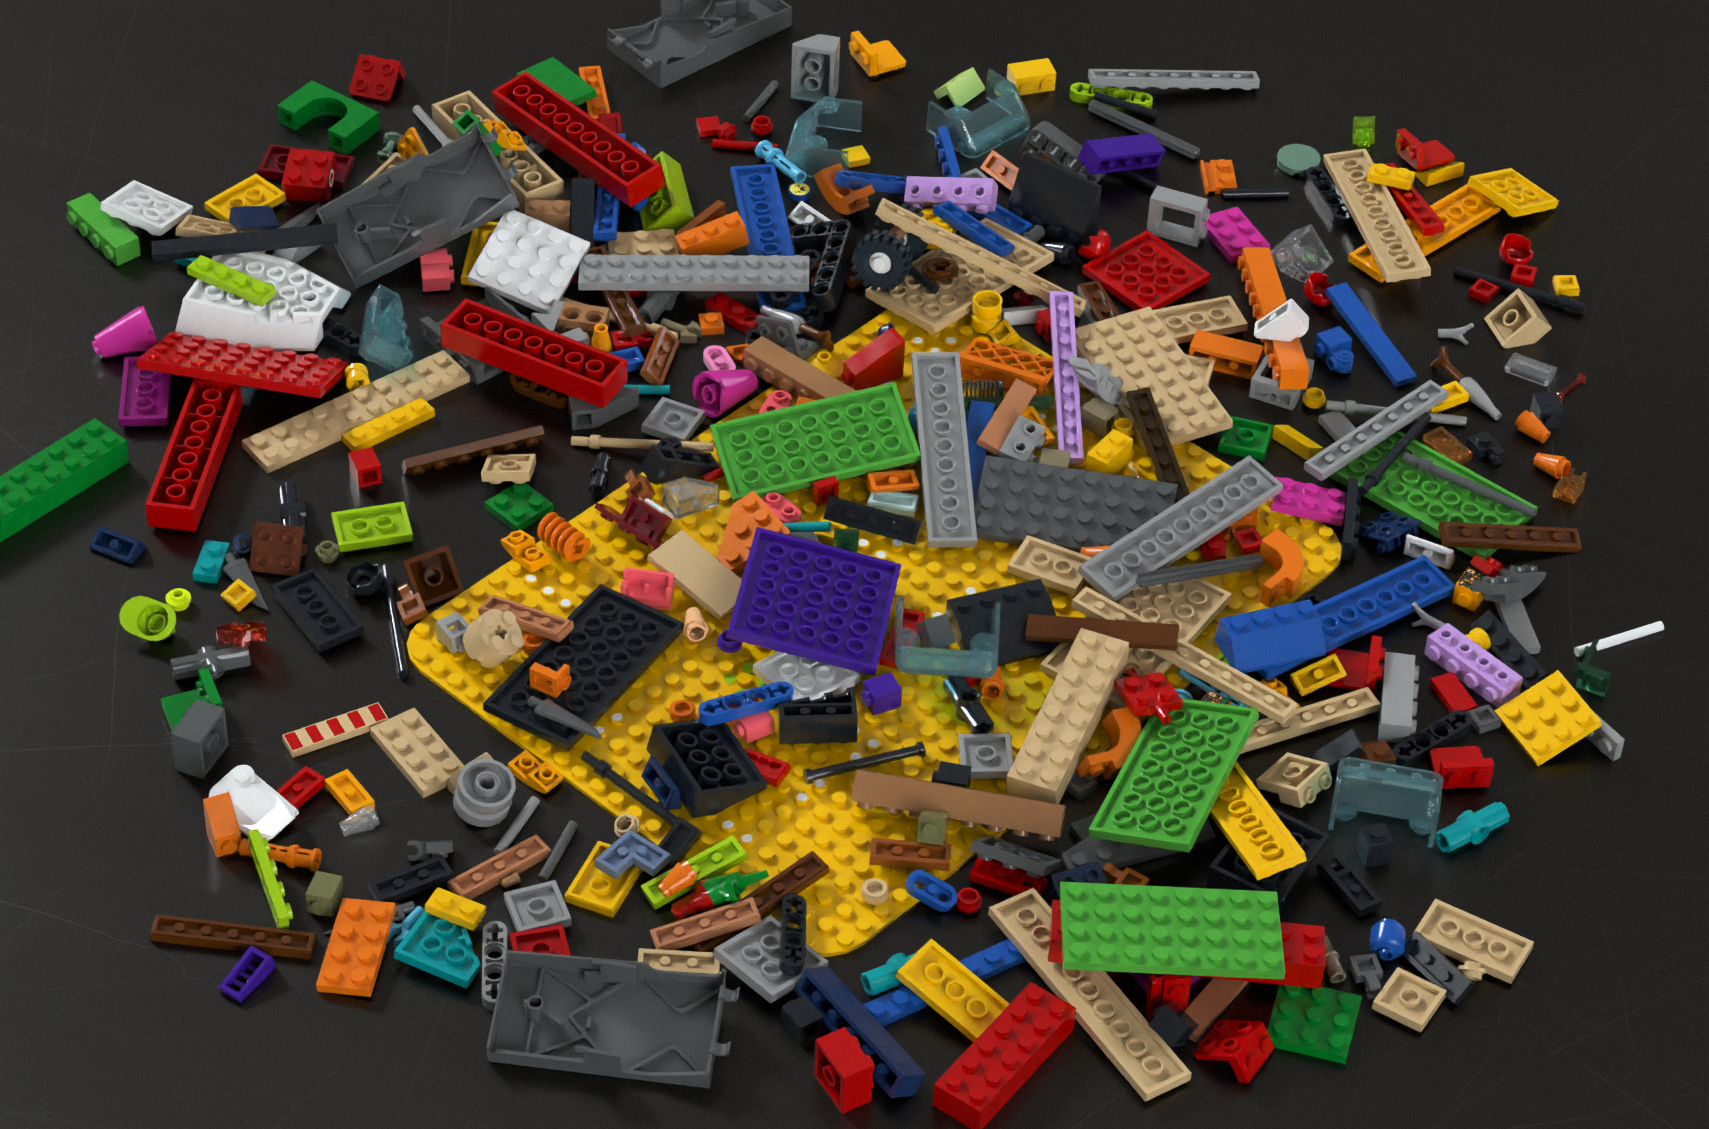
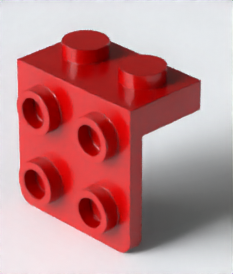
M359 54L349 93L356 97L389 102L396 80H404L406 71L401 62L397 60Z
M1405 128L1397 130V139L1395 140L1397 154L1417 171H1424L1437 165H1447L1449 162L1455 161V155L1439 141L1432 140L1421 143Z
M1372 635L1369 653L1338 648L1329 651L1328 656L1336 654L1347 676L1326 686L1349 690H1359L1368 687L1374 693L1376 680H1382L1384 665H1379V662L1384 663L1386 648L1381 647L1382 637Z
M1479 747L1432 748L1430 750L1429 756L1439 789L1490 787L1494 762L1492 758H1483Z
M1222 1019L1214 1024L1193 1054L1196 1059L1229 1061L1239 1083H1249L1275 1049V1046L1263 1022Z

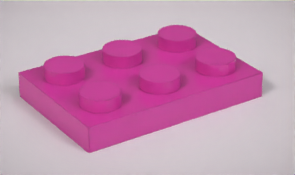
M1238 207L1210 214L1207 222H1205V226L1208 227L1207 236L1230 263L1238 261V256H1242V248H1270L1271 246Z
M1276 477L1284 486L1282 492L1272 498L1271 511L1342 526L1346 492H1341L1335 488L1320 487L1313 483H1302L1290 478Z

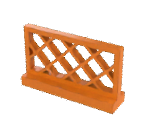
M976 337L964 352L959 351L962 378L974 380V382L978 380L979 383L982 380L983 384L985 380L987 383L989 380L991 382L993 380L995 382L1003 380L1004 391H1009L1016 378L1037 389L1032 399L1042 401L1046 388L1054 379L1053 360ZM985 356H992L993 358H986V359H985L984 357H985Z

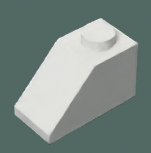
M1291 298L1255 322L1254 336L1260 339L1290 342L1296 337L1300 338L1306 334L1309 327V317Z

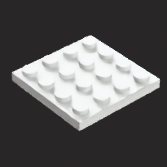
M512 210L504 213L470 271L468 281L482 288L489 287L503 297L542 314H547L548 309H552L555 300L560 301L580 266V261L590 248V242L521 212Z

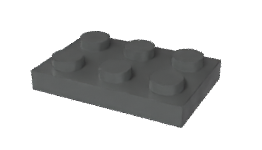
M991 835L973 840L970 851L978 853L977 857L980 859L1001 861L1003 867L1017 870L1018 867L1026 870V875L1034 878H1041L1042 876L1057 872L1062 864L1060 859Z

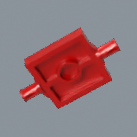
M1129 667L1125 671L1127 678L1115 680L1114 690L1134 717L1155 715L1165 725V722L1168 724L1171 721V716L1167 712L1182 709L1183 700L1161 672L1141 676L1138 675L1133 667L1131 669Z

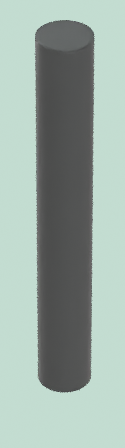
M776 80L770 82L743 115L745 122H750L778 88L779 83Z
M573 820L568 822L537 877L539 882L544 883L549 880L578 828L577 822Z

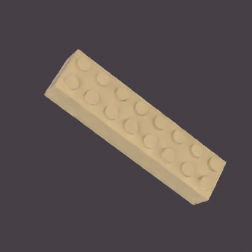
M470 90L432 104V120L453 141L462 136L452 123L467 109L482 124L486 120L501 121ZM527 145L525 151L509 150L501 146L503 150L496 158L502 169L508 170L514 163L518 170V174L508 180L519 202L520 207L517 209L521 213H525V200H564V181Z
M1080 629L1007 774L1006 795L1059 804L1114 692V682L1120 679L1128 663L1129 642L1087 629Z

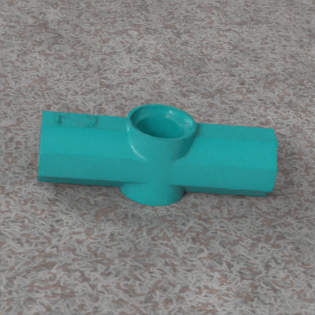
M1494 802L1475 813L1472 810L1463 812L1455 823L1436 832L1435 840L1438 848L1445 853L1451 852L1469 842L1479 844L1488 836L1490 831L1509 822L1510 815L1507 807L1502 802Z
M897 953L890 957L885 965L862 973L861 982L866 994L873 996L897 986L899 988L905 986L895 976L897 971L916 953L909 956L905 953Z

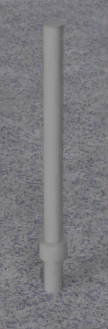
M419 105L413 107V112L438 139L442 147L453 142Z
M1345 400V402L1326 401V409L1344 411V414L1354 415V413L1377 415L1388 408L1356 404V401ZM1425 412L1429 413L1432 417L1429 422L1466 426L1467 417Z

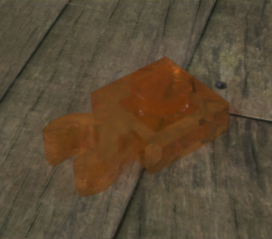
M1572 467L1569 469L1568 477L1562 475L1553 490L1552 496L1575 505L1584 490L1587 472L1577 476L1574 474L1575 468Z

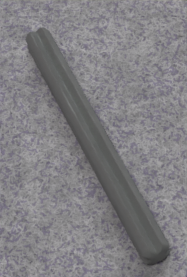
M1092 100L1089 103V112L1139 135L1152 133L1161 145L1193 160H1196L1200 155V148L1099 101Z
M1260 554L1142 572L1137 574L1136 584L1143 588L1258 569L1262 567L1264 560Z

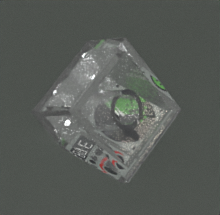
M1311 224L1292 231L1271 250L1274 263L1279 271L1303 283L1306 282L1310 273H1322L1334 262Z

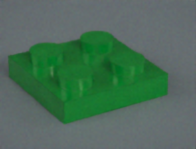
M515 483L484 502L485 510L513 531L523 530L554 511L553 503L526 483Z

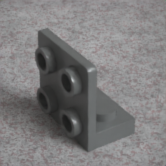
M758 315L755 318L760 336L767 338L804 361L818 351L816 342L803 338L797 339L792 321Z

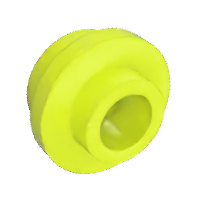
M176 588L166 594V603L174 611L187 609L191 602V594L185 589Z

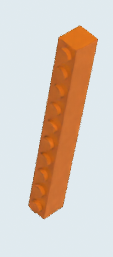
M1242 248V256H1238V270H1241L1242 282H1245V292L1249 294V305L1253 306V317L1257 318L1258 321L1287 302L1270 248ZM1296 337L1290 342L1261 339V342L1265 343L1264 352L1265 355L1269 356V368H1272L1273 380L1277 381L1279 390L1307 389L1310 369L1300 339Z

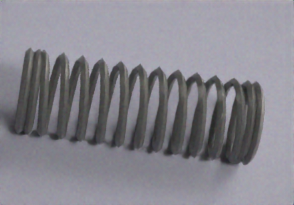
M974 380L967 383L963 381V398L965 384L966 399L968 398V385L970 386L971 399L972 387L974 385V398L976 399L978 384L980 399L981 383L983 399L985 398V383L987 398H989V384L991 386V398H993V385H995V398H997V387L999 398L1004 396L1003 380H997V382L989 380L988 383L985 380L984 384L982 380L980 383L978 380L976 383Z

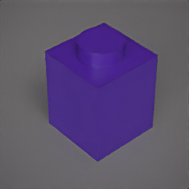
M890 672L863 681V692L860 693V698L864 707H868L874 716L901 707L902 688Z

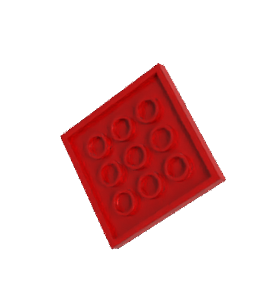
M1148 230L1082 266V273L1093 281L1098 280L1105 290L1133 310L1149 306L1152 310L1164 308L1209 282L1211 276L1206 270Z

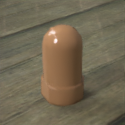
M515 872L503 878L501 886L507 888L520 883L521 880L518 873Z

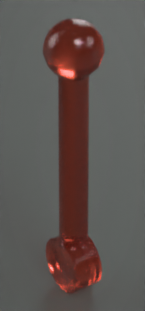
M1578 374L1577 379L1561 392H1556L1559 400H1562L1564 395L1579 383H1585L1586 375Z

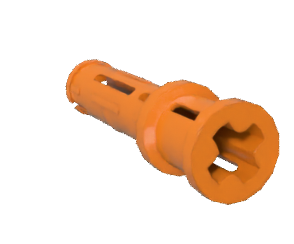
M243 838L239 845V853L242 856L252 857L248 839ZM268 843L270 853H268L269 860L274 859V861L286 863L289 868L298 866L308 868L311 872L318 871L322 859L320 849L314 848L309 850L300 848L296 844L286 847Z

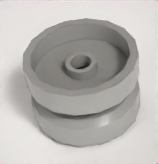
M477 759L465 765L459 774L453 796V805L458 816L465 822L477 827H490L503 821L508 815L516 790L515 778L511 770L503 763L493 759Z

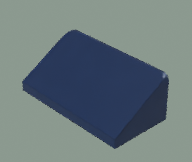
M237 206L230 209L229 223L239 230H269L280 227L270 206Z
M99 525L88 548L132 564L145 550L146 545L139 540Z
M650 756L641 777L667 810L681 809L682 803L679 788L656 758Z

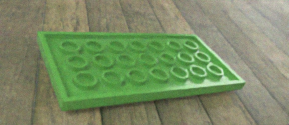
M895 382L710 425V432L733 503L752 491H755L762 498V496H766L770 492L783 494L813 487L814 482L831 476H835L837 480H842L921 460V453Z
M1400 431L1395 432L1329 477L1346 487L1348 478H1357L1359 488L1364 483L1366 475L1378 467L1406 434ZM1415 439L1382 475L1380 483L1376 487H1372L1366 495H1362L1396 515L1409 516L1412 519L1421 521L1422 523L1417 527L1440 540L1438 529L1440 522L1524 526L1532 519L1525 514L1434 474H1425L1418 471V467L1402 461L1404 453L1407 452L1421 459L1425 457L1432 460L1433 464L1531 506L1536 509V513L1538 509L1537 506ZM1455 547L1472 558L1476 555L1485 559L1489 558L1497 550Z
M1182 699V709L1167 712L1171 716L1170 723L1166 724L1165 722L1164 725L1157 716L1150 715L1088 829L1090 838L1190 853L1259 718L1258 709Z
M1060 882L1063 969L1284 980L1285 963L1277 892Z

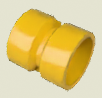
M982 290L974 294L971 327L978 333L988 334L990 330L1001 323L1003 301L1000 294L991 290Z

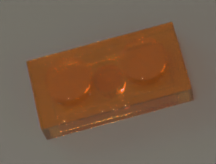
M1442 426L1423 435L1422 442L1460 465L1472 459L1473 452Z

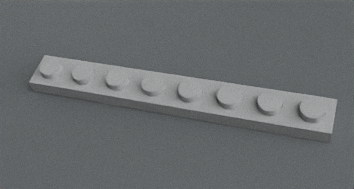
M1088 69L1090 84L1096 88L1110 86L1120 89L1126 87H1137L1140 89L1148 87L1160 89L1178 87L1180 89L1200 88L1203 90L1210 88H1220L1223 90L1241 88L1243 90H1251L1252 88H1259L1260 79L1256 71Z
M1432 380L1427 381L1304 463V470L1320 481H1323L1445 400L1448 391Z

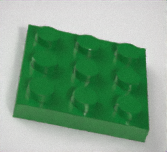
M1279 985L1267 1032L1275 1048L1346 1064L1362 996L1322 986L1321 988Z

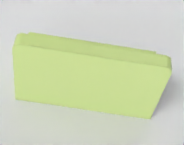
M972 67L934 91L937 99L948 95L955 108H960L983 92L985 86Z

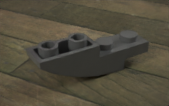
M1510 565V569L1500 570L1499 576H1496V578L1484 576L1481 581H1473L1472 591L1484 593L1483 600L1503 604L1512 603L1524 598L1538 587L1545 579L1546 572L1538 571V566Z

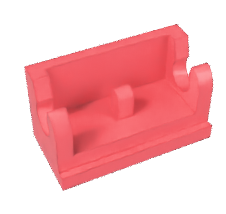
M625 567L623 573L624 580L621 581V594L651 608L670 610L674 596V573Z

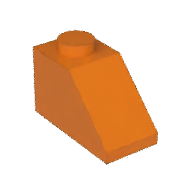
M229 792L203 799L207 836L216 857L239 851L241 832Z

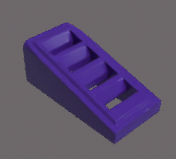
M251 945L218 986V990L241 1003L276 967L273 957ZM255 962L259 964V967L256 968L252 964ZM248 969L253 972L252 976L245 973V971ZM239 977H242L246 979L247 982L244 984L243 982L237 979ZM232 984H235L236 986L240 987L241 990L237 992L230 988V986Z

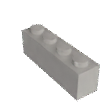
M1385 652L1381 680L1378 741L1400 743L1409 738L1410 734L1414 735L1416 733L1417 720L1412 719V716L1416 717L1418 702L1413 701V699H1417L1419 684L1414 683V681H1418L1419 666H1415V655Z

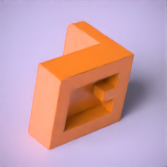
M536 662L529 668L530 687L554 698H557L571 683L570 666L567 664H563L558 671H554Z

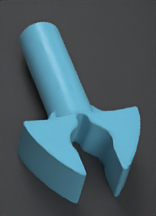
M417 906L400 924L392 923L387 942L392 936L399 935L394 940V946L398 947L422 915L424 909Z

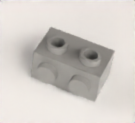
M1020 415L1002 445L998 457L1034 462L1036 459V455H1034L1036 449L1041 451L1046 441V437H1043L1046 427Z

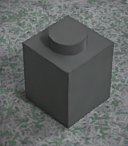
M947 614L915 623L924 652L933 650L934 654L949 650L948 645L956 643Z

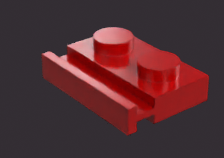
M1150 974L1145 1007L1147 1018H1152L1153 1012L1162 1004L1176 1003L1185 1011L1188 1005L1191 975L1162 974L1160 977H1155L1154 974Z

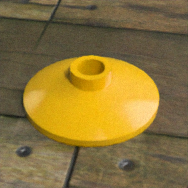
M818 349L805 361L833 378L839 379L843 373V362L846 359L836 351L829 352L827 349Z

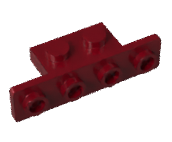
M636 495L631 496L622 514L608 505L596 503L594 507L601 512L600 516L610 522L615 521L618 523L617 527L628 534L633 533L636 535L635 540L648 546L649 544L654 547L652 551L664 544L661 540L672 521V518Z

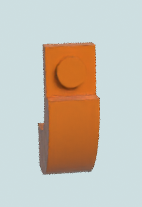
M841 163L822 169L814 174L823 196L837 212L849 215L870 207L868 197L875 193L872 185L857 190L835 184L837 171L844 170Z
M1275 529L1261 540L1259 553L1263 557L1264 562L1277 571L1262 587L1260 602L1267 607L1276 600H1280L1283 595L1290 599L1295 596L1301 584L1304 564L1302 552L1295 541L1285 533Z
M1128 707L1111 710L1101 722L1109 739L1110 750L1086 756L1076 768L1080 777L1087 775L1096 777L1102 774L1105 781H1108L1118 776L1142 732L1138 717H1134Z

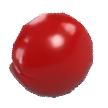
M1101 228L1098 235L1090 236L1091 244L1081 246L1078 254L1090 261L1106 254L1111 246V238L1108 231Z
M1515 233L1507 234L1499 248L1501 259L1514 267L1515 263L1528 265L1534 251L1530 249L1531 241Z
M1310 273L1304 284V295L1311 303L1317 306L1325 307L1333 303L1325 293L1327 288L1336 284L1330 285L1327 282V275L1325 273Z

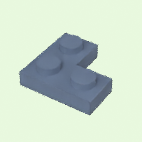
M629 829L595 859V867L615 880L631 865L637 866L654 877L671 861V854Z

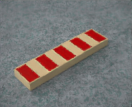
M379 702L283 734L282 739L292 758L370 732V727L388 720V717Z

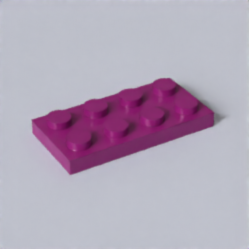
M140 356L124 357L118 419L119 426L168 425L172 374L138 369L136 365L137 359Z

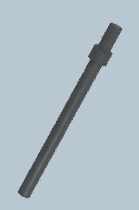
M1407 452L1402 457V461L1418 467V471L1425 474H1434L1531 518L1536 513L1535 508L1433 464L1432 460L1425 457L1421 459Z

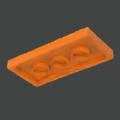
M342 898L317 979V992L371 997L397 910L395 903Z

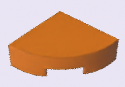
M749 343L728 346L726 351L733 361L743 364V349L749 346Z

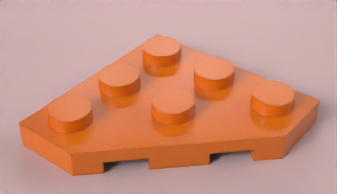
M755 491L733 503L718 551L717 559L734 574L740 573L746 567L756 527L792 536L789 529Z

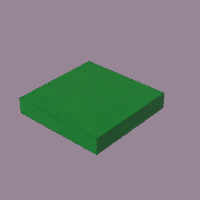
M1230 416L1233 420V428L1223 430L1218 445V452L1241 457L1250 455L1255 460L1264 461L1272 438L1274 425Z

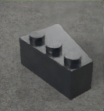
M854 687L847 688L846 693L837 695L827 692L824 693V698L815 700L805 697L778 703L779 744L857 742L858 715Z

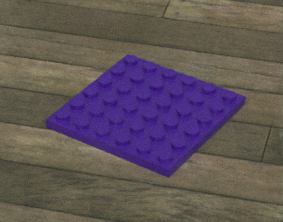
M756 527L726 638L875 676L901 564Z

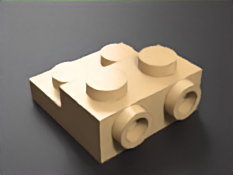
M1287 752L1256 781L1259 789L1279 794L1281 803L1302 808L1306 803H1313L1318 792L1331 786L1332 777L1328 763Z

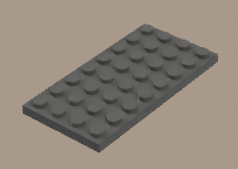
M986 455L974 509L977 539L1021 545L1027 535L1077 553H1080L1082 547L1112 545L1174 505L1178 484Z

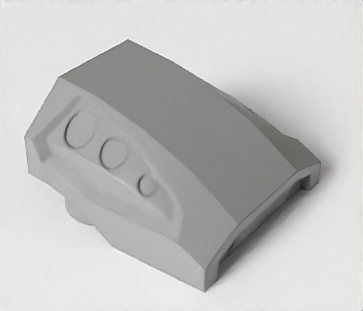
M1070 356L1068 361L1077 379L1094 396L1111 405L1122 403L1125 397L1120 391L1123 382L1117 377L1110 375L1111 370L1100 363L1092 365L1087 359Z

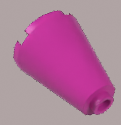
M144 305L138 306L94 336L95 341H92L96 355L101 354L103 358L146 352L158 343Z
M749 369L703 371L693 379L694 400L698 399L701 405L698 408L704 410L707 417L714 418L722 415L757 389L758 379Z

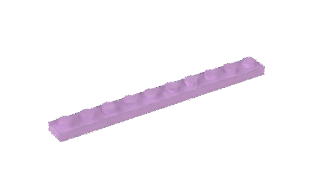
M1050 291L1049 306L1058 450L1071 452L1070 464L1083 465L1079 380L1068 361L1070 356L1077 357L1073 292Z

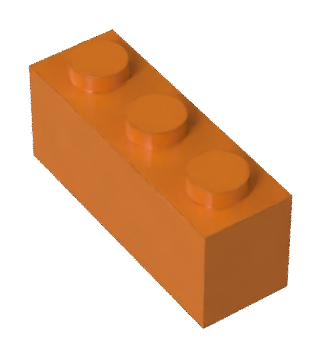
M737 211L675 236L679 255H724L750 244L745 223Z
M1197 330L1190 344L1189 355L1215 360L1214 371L1252 379L1262 362L1264 346Z

